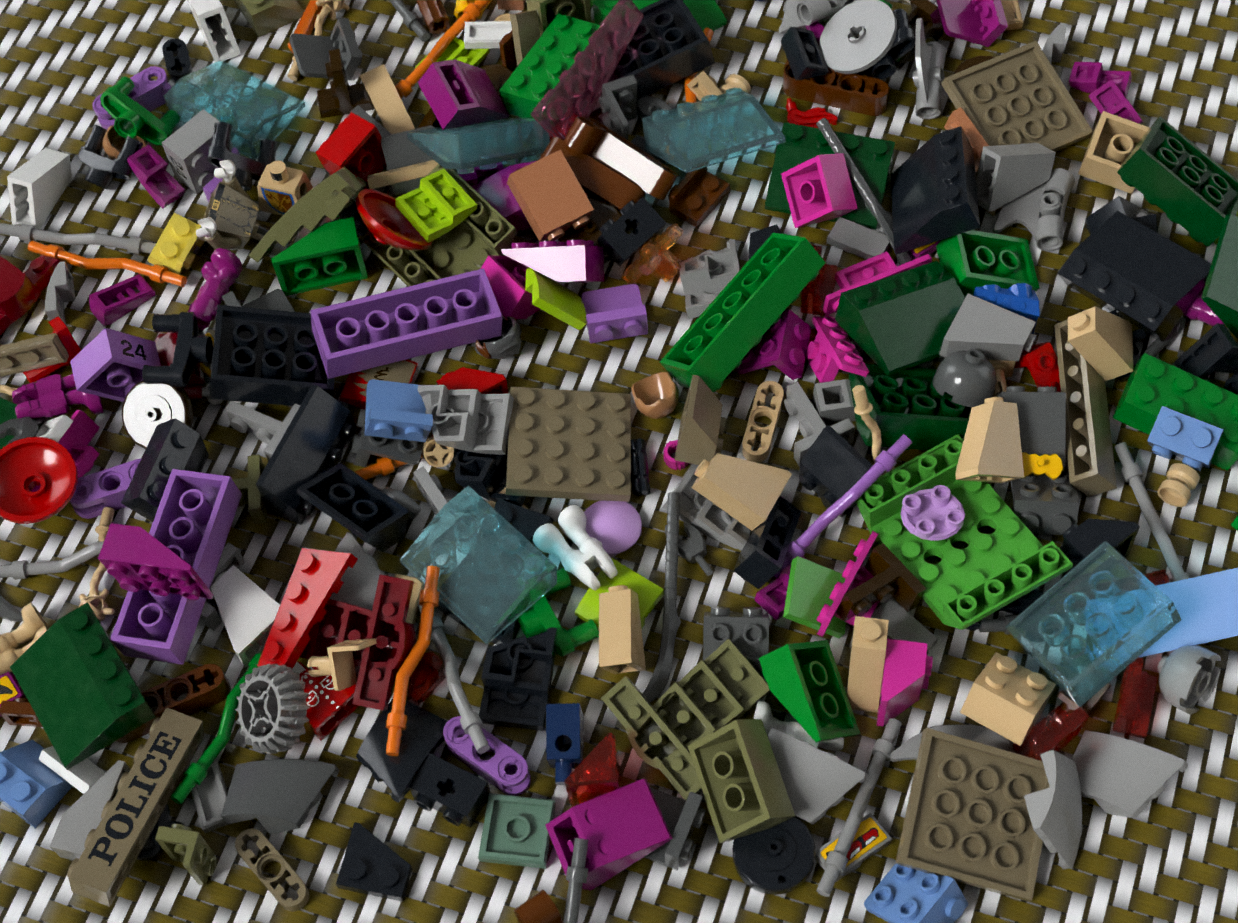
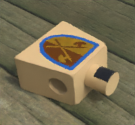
M276 160L266 165L257 185L260 211L283 216L300 198L313 189L306 173L302 170L286 167L285 163L281 160Z

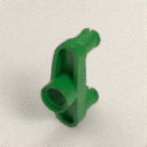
M121 77L114 86L108 87L100 98L103 108L115 119L114 128L116 132L123 138L127 136L134 138L137 135L152 144L162 145V142L172 135L173 129L180 122L179 114L173 110H168L161 119H158L146 108L128 97L134 89V82L128 77Z
M564 568L542 578L534 577L524 582L530 609L518 614L517 618L522 632L527 638L544 633L548 628H557L555 652L559 656L564 657L575 652L574 648L599 637V631L592 619L571 629H562L548 603L546 596L571 586L569 575Z

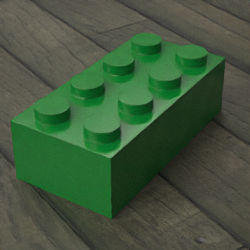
M558 13L499 90L508 113L554 127L611 51L604 27Z
M1144 353L1128 378L1112 418L1150 435L1160 409L1164 406L1224 429L1211 459V464L1228 471L1238 459V395Z

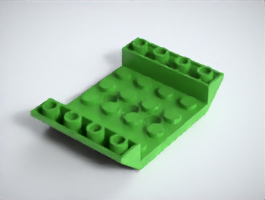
M957 434L880 476L855 502L870 534L872 531L878 533L877 543L879 545L884 543L924 585L926 590L922 598L944 625L964 630L1071 569L1073 563L1053 541L1043 546L988 482L956 480L955 473L964 441ZM937 485H944L950 489L951 494L963 505L965 512L964 524L957 534L948 539L938 541L920 539L911 534L903 525L900 515L903 498L919 490L933 489ZM983 526H990L995 531L992 534L980 533L978 529ZM956 541H964L969 546L965 549L954 548L952 544ZM929 556H938L942 561L938 564H929L925 559Z

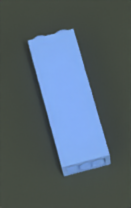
M1238 568L1086 601L1088 608H1085V618L1088 626L1093 627L1096 639L1093 640V650L1098 660L1101 659L1102 665H1108L1176 650L1183 646L1199 645L1238 636Z

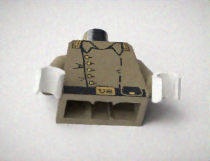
M224 160L219 162L222 168L214 170V176L218 179H223L212 192L203 219L197 220V223L201 226L200 229L196 230V235L198 239L207 241L214 249L239 250L245 246L250 237L260 241L270 230V227L256 221L260 209L259 205L250 198L235 176V164L231 160Z

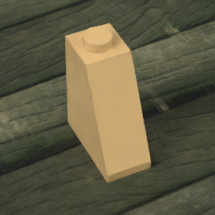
M1092 307L1068 317V342L1105 381L1134 371L1132 324L1129 321L1098 307Z
M992 397L985 399L984 404L972 407L955 473L956 480L1005 483L1024 478L1017 403L1004 402L1002 397Z
M717 453L709 462L704 459L694 472L697 479L691 488L753 531L767 519L792 473L788 470Z
M626 585L609 587V592L599 593V667L613 674L644 671L646 666L638 594L632 589H628Z
M855 616L846 692L852 710L878 713L889 620Z

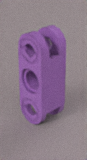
M153 66L130 77L134 82V89L128 97L150 112L167 103L173 96V90L167 82L168 77L165 70L161 67ZM157 76L158 78L156 81H152L151 77ZM102 94L94 99L92 107L96 116H98L101 127L107 130L110 125H114L115 119L109 120L113 117L103 108L100 100Z
M141 459L78 478L76 490L69 501L76 514L81 518L89 519L100 516L104 507L113 508L115 511L127 507L121 502Z
M461 716L453 717L447 721L443 729V735L449 752L456 759L507 795L518 796L528 790L531 776L526 760L519 753L482 728L490 746L488 751L495 753V755L489 760H481L479 758L482 754L477 753L470 735L465 734L460 724Z

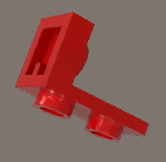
M59 316L49 321V324L54 331L52 333L58 335L69 354V358L64 363L23 372L30 383L48 377L51 372L62 366L70 365V361L81 351L69 329Z
M1051 343L1034 344L1030 352L1024 350L1020 360L1015 362L1014 368L1027 367L1037 388L1057 387V392H1061L1058 358Z

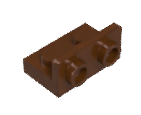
M701 159L696 166L689 168L685 178L679 185L676 184L671 188L668 195L670 213L698 228L730 192V184L708 172L707 161Z

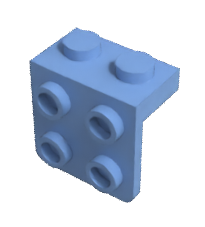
M375 379L369 380L366 387L364 436L426 442L433 426V414L425 413L426 408L418 392V385Z
M1162 406L1147 442L1153 447L1151 451L1154 454L1171 460L1172 455L1183 458V464L1201 471L1202 467L1210 468L1211 459L1224 429Z
M895 864L864 901V906L868 912L888 923H954L962 916L965 908L969 905L955 879L949 876L922 872Z

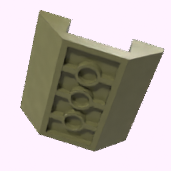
M443 160L428 175L444 168L477 204V209L469 217L446 234L433 240L429 248L418 251L384 245L375 239L374 234L370 230L361 238V241L408 287L481 269L488 255L505 256L501 253V249H510L517 231L512 224Z

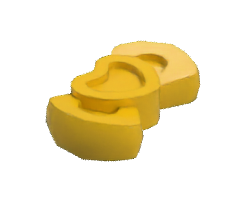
M1022 452L1024 478L1033 473L1037 476L1046 474L1052 480H1056L1061 475L1063 463L1058 454L1039 456Z

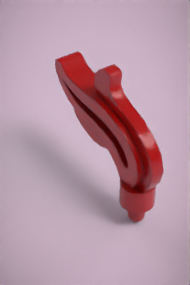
M791 98L786 100L787 123L818 128L816 123L826 118L829 124L837 125V116L826 112L825 108L816 107L802 112L798 110L796 102H792Z

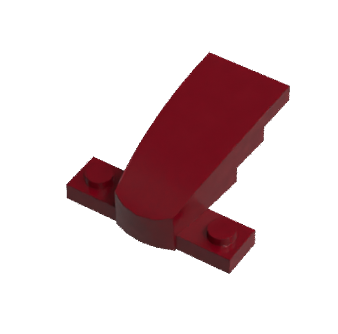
M41 254L30 263L29 268L23 273L0 256V335L11 323L22 317L34 305L42 290L49 284L50 278L59 263L58 259Z
M379 574L372 610L329 598L323 608L327 611L321 622L313 625L308 633L311 639L300 658L309 659L312 656H328L327 647L346 640L376 638L377 644L352 651L354 665L360 667L352 703L354 705L383 711L388 709L395 671L400 669L416 643L417 635L414 624L406 622L414 581Z

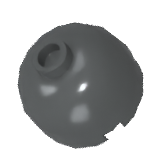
M974 349L950 353L942 360L933 378V386L940 395L943 396L944 392L953 396L952 402L967 407L982 405L985 399L992 398L997 384L995 368L982 352Z

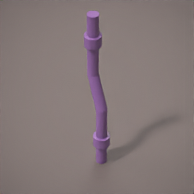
M903 434L887 452L883 450L874 459L876 463L849 491L821 514L795 542L791 541L782 568L774 575L775 578L780 576L782 569L792 563V559L797 556L802 557L805 554L804 550L832 521L860 498L885 471L889 472L897 464L895 460L912 444V441Z

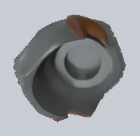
M502 316L501 336L482 341L476 340L475 351L486 359H506L518 354L521 348L522 329L513 316H507V318Z

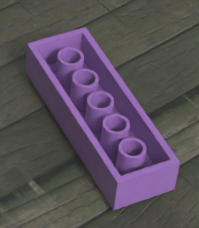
M484 268L310 310L312 332L328 379L474 343L476 340L482 341L501 336L502 313Z
M172 469L149 534L191 565L210 589L242 493L230 476ZM148 590L128 591L110 641L124 656L184 665L206 598L199 597L198 600H189L178 594L169 593L168 596H160Z

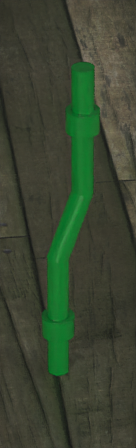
M262 651L260 654L256 653L250 660L248 670L228 694L218 734L196 763H191L185 771V778L170 796L175 803L181 805L195 785H200L208 775V768L229 742L237 712L235 709L238 708L239 704L236 696L241 695L240 684L246 683V674H251L253 668H258L257 664Z

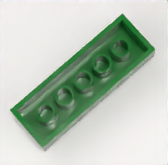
M773 232L662 358L660 364L680 386L689 389L692 376L697 375L700 376L712 392H716L721 388L724 379L731 371L741 365L744 356L750 349L760 343L762 336L770 326L780 320L784 310L799 298L800 292L804 287L818 276L819 270L826 262L806 237Z

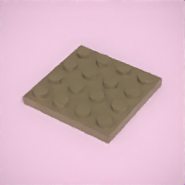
M1037 41L948 76L941 83L955 108L961 107L989 146L1039 143L1056 152L1089 138L1093 133V130Z
M526 387L510 388V394L514 401L509 421L506 495L630 502L631 394Z
M930 728L924 729L895 864L926 873L949 876L957 882L1020 900L1032 901L1043 840L1033 830L1024 796L1050 788L1043 762Z

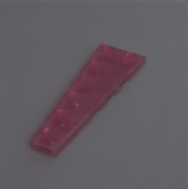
M619 0L603 20L599 29L588 39V46L584 51L578 52L574 57V64L569 70L563 71L556 87L549 89L530 114L552 138L555 136L564 140L576 117H589L602 93V84L609 81L644 17L631 0Z

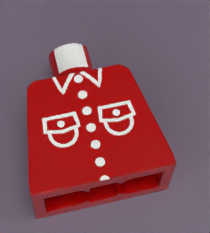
M298 661L292 671L299 673V680L305 682L304 692L309 694L306 703L311 708L307 709L306 716L309 719L307 724L317 738L322 741L359 706L352 704L356 684L343 690L335 691L332 675L312 677L308 673V669ZM311 667L309 670L318 669V667Z

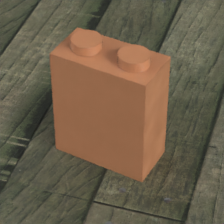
M561 149L509 175L507 184L539 242L547 239L555 241L565 234V230L574 227L576 230L590 222L589 218L594 208Z

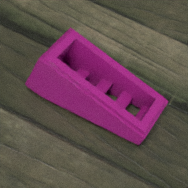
M138 274L90 294V310L105 327L154 297L155 291ZM136 287L140 292L135 293L133 288Z

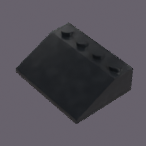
M659 0L604 27L611 51L596 69V73L602 84L634 75L637 81L638 101L714 64L715 60L708 38L684 1Z
M962 126L934 135L891 174L893 238L896 255L980 227L974 153Z
M1116 211L1074 249L1058 271V275L1069 287L1109 311L1115 310L1119 317L1129 321L1139 329L1143 328L1146 333L1164 342L1204 287L1211 263L1125 214Z
M217 305L209 399L294 406L295 403L301 405L312 384L319 386L333 397L334 378L328 379L312 332L311 313Z

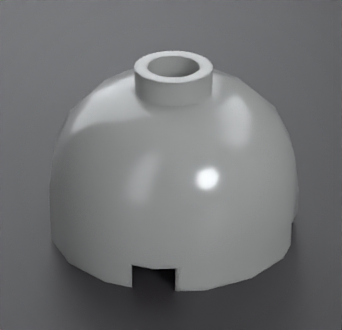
M1196 645L1183 646L1173 651L1169 656L1165 655L1157 667V673L1160 674L1159 686L1161 694L1179 710L1189 715L1196 713L1200 709L1194 707L1200 697L1206 703L1216 686L1221 668L1215 666L1216 660L1221 661V657L1206 648Z

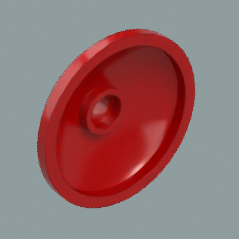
M363 189L356 196L355 201L358 213L366 227L380 243L414 251L427 249L433 241L427 243L396 208L395 198L372 189Z
M27 437L16 440L0 450V517L19 524L37 523L54 516L68 504L76 490L78 472L73 457L64 446L48 438ZM41 486L38 491L32 492L34 487Z

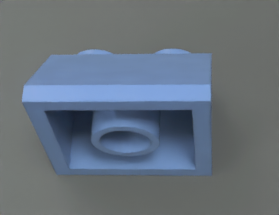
M32 739L0 752V802L32 827L36 828L73 786L39 760L41 751L44 748Z

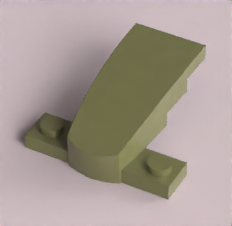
M342 167L300 198L271 227L248 256L258 263L270 253L277 242L283 247L287 246L296 238L303 227L312 232L322 223L326 216L334 221L352 205L358 193L368 183L361 177H356L346 167Z
M727 639L708 658L701 660L678 683L675 682L653 706L629 677L626 676L602 696L601 699L626 728L628 739L636 754L649 766L660 770L686 801L690 791L698 794L702 790L688 745L737 720L756 705L758 700L763 699L771 691L761 674L730 639Z

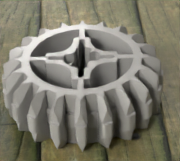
M278 664L262 665L258 668H253L251 674H246V683L240 684L241 695L236 696L239 701L238 708L235 709L239 714L236 723L241 725L240 735L246 736L245 743L252 745L255 751L267 752V754L285 752L292 749L294 744L299 743L300 735L306 733L304 723L309 721L306 713L307 709L311 708L306 703L309 694L304 692L305 682L299 680V673L293 672L291 667Z

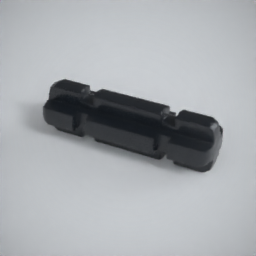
M641 438L632 439L631 468L634 494L636 496H646L650 494L646 442Z

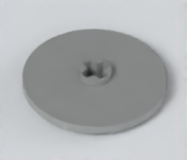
M858 0L840 9L828 21L820 37L819 48L826 65L833 71L842 74L858 73L875 65L886 55L895 40L897 33L896 16L891 8L880 0Z

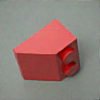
M352 112L315 152L325 170L330 174L335 173L342 167H346L356 177H361L367 183L368 175L380 173L387 166L381 145L382 137L376 125Z

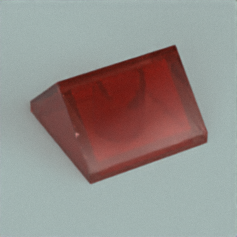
M609 732L564 781L571 807L621 788L620 760L616 739L612 733Z

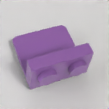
M628 284L586 291L582 294L590 344L648 334L647 312L645 304L642 305L638 285Z

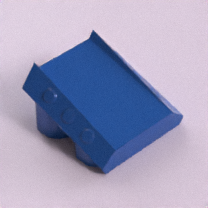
M1017 283L1009 287V289L1001 288L996 284L975 287V297L1037 323L1038 316L1040 317L1039 299L1035 290H1032L1029 284Z

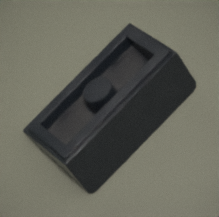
M790 27L782 37L781 44L795 80L826 75L829 71L813 31Z

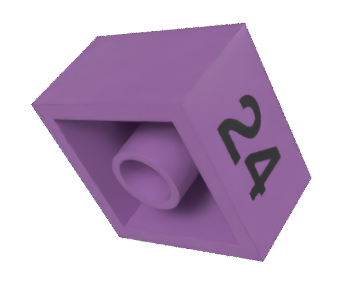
M104 328L70 361L77 391L124 402L127 393L133 386L143 381L142 370L144 365L161 366L155 341Z

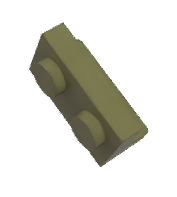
M172 824L171 828L159 826L155 838L172 861L183 862V866L198 885L205 886L208 876H212L215 871L216 856H214V852L201 834L181 824Z

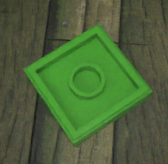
M799 556L792 559L783 617L819 630L822 623L816 620L825 603L830 606L832 605L833 600L829 599V596L837 581L842 584L845 582L846 579L841 577L842 573ZM834 616L825 633L836 638L844 636L846 622Z

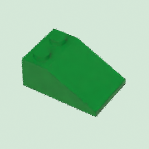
M353 217L324 223L271 258L281 290L285 296L368 278L364 254Z
M970 230L943 239L936 245L940 264L955 278L964 297L967 294L974 296L975 287L992 284L1005 289H1009V287L1017 283H1027L1035 291L1040 288L1027 239Z
M828 640L787 644L759 658L763 677L768 684L769 690L815 742L852 737L860 734Z

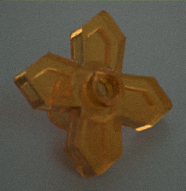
M675 223L668 227L661 235L656 234L639 249L638 254L640 256L626 269L621 279L627 284H633L643 274L645 276L652 274L658 280L662 279L665 283L671 280L679 271L681 265L677 262L678 258L668 249L677 242L684 230Z

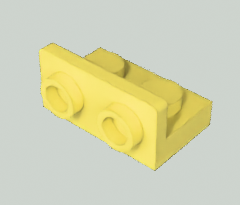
M173 213L150 253L148 262L167 267L170 272L181 274L184 268L189 270L196 257V254L193 253L196 246L202 247L205 242L198 239L196 235V230L200 229L201 225Z

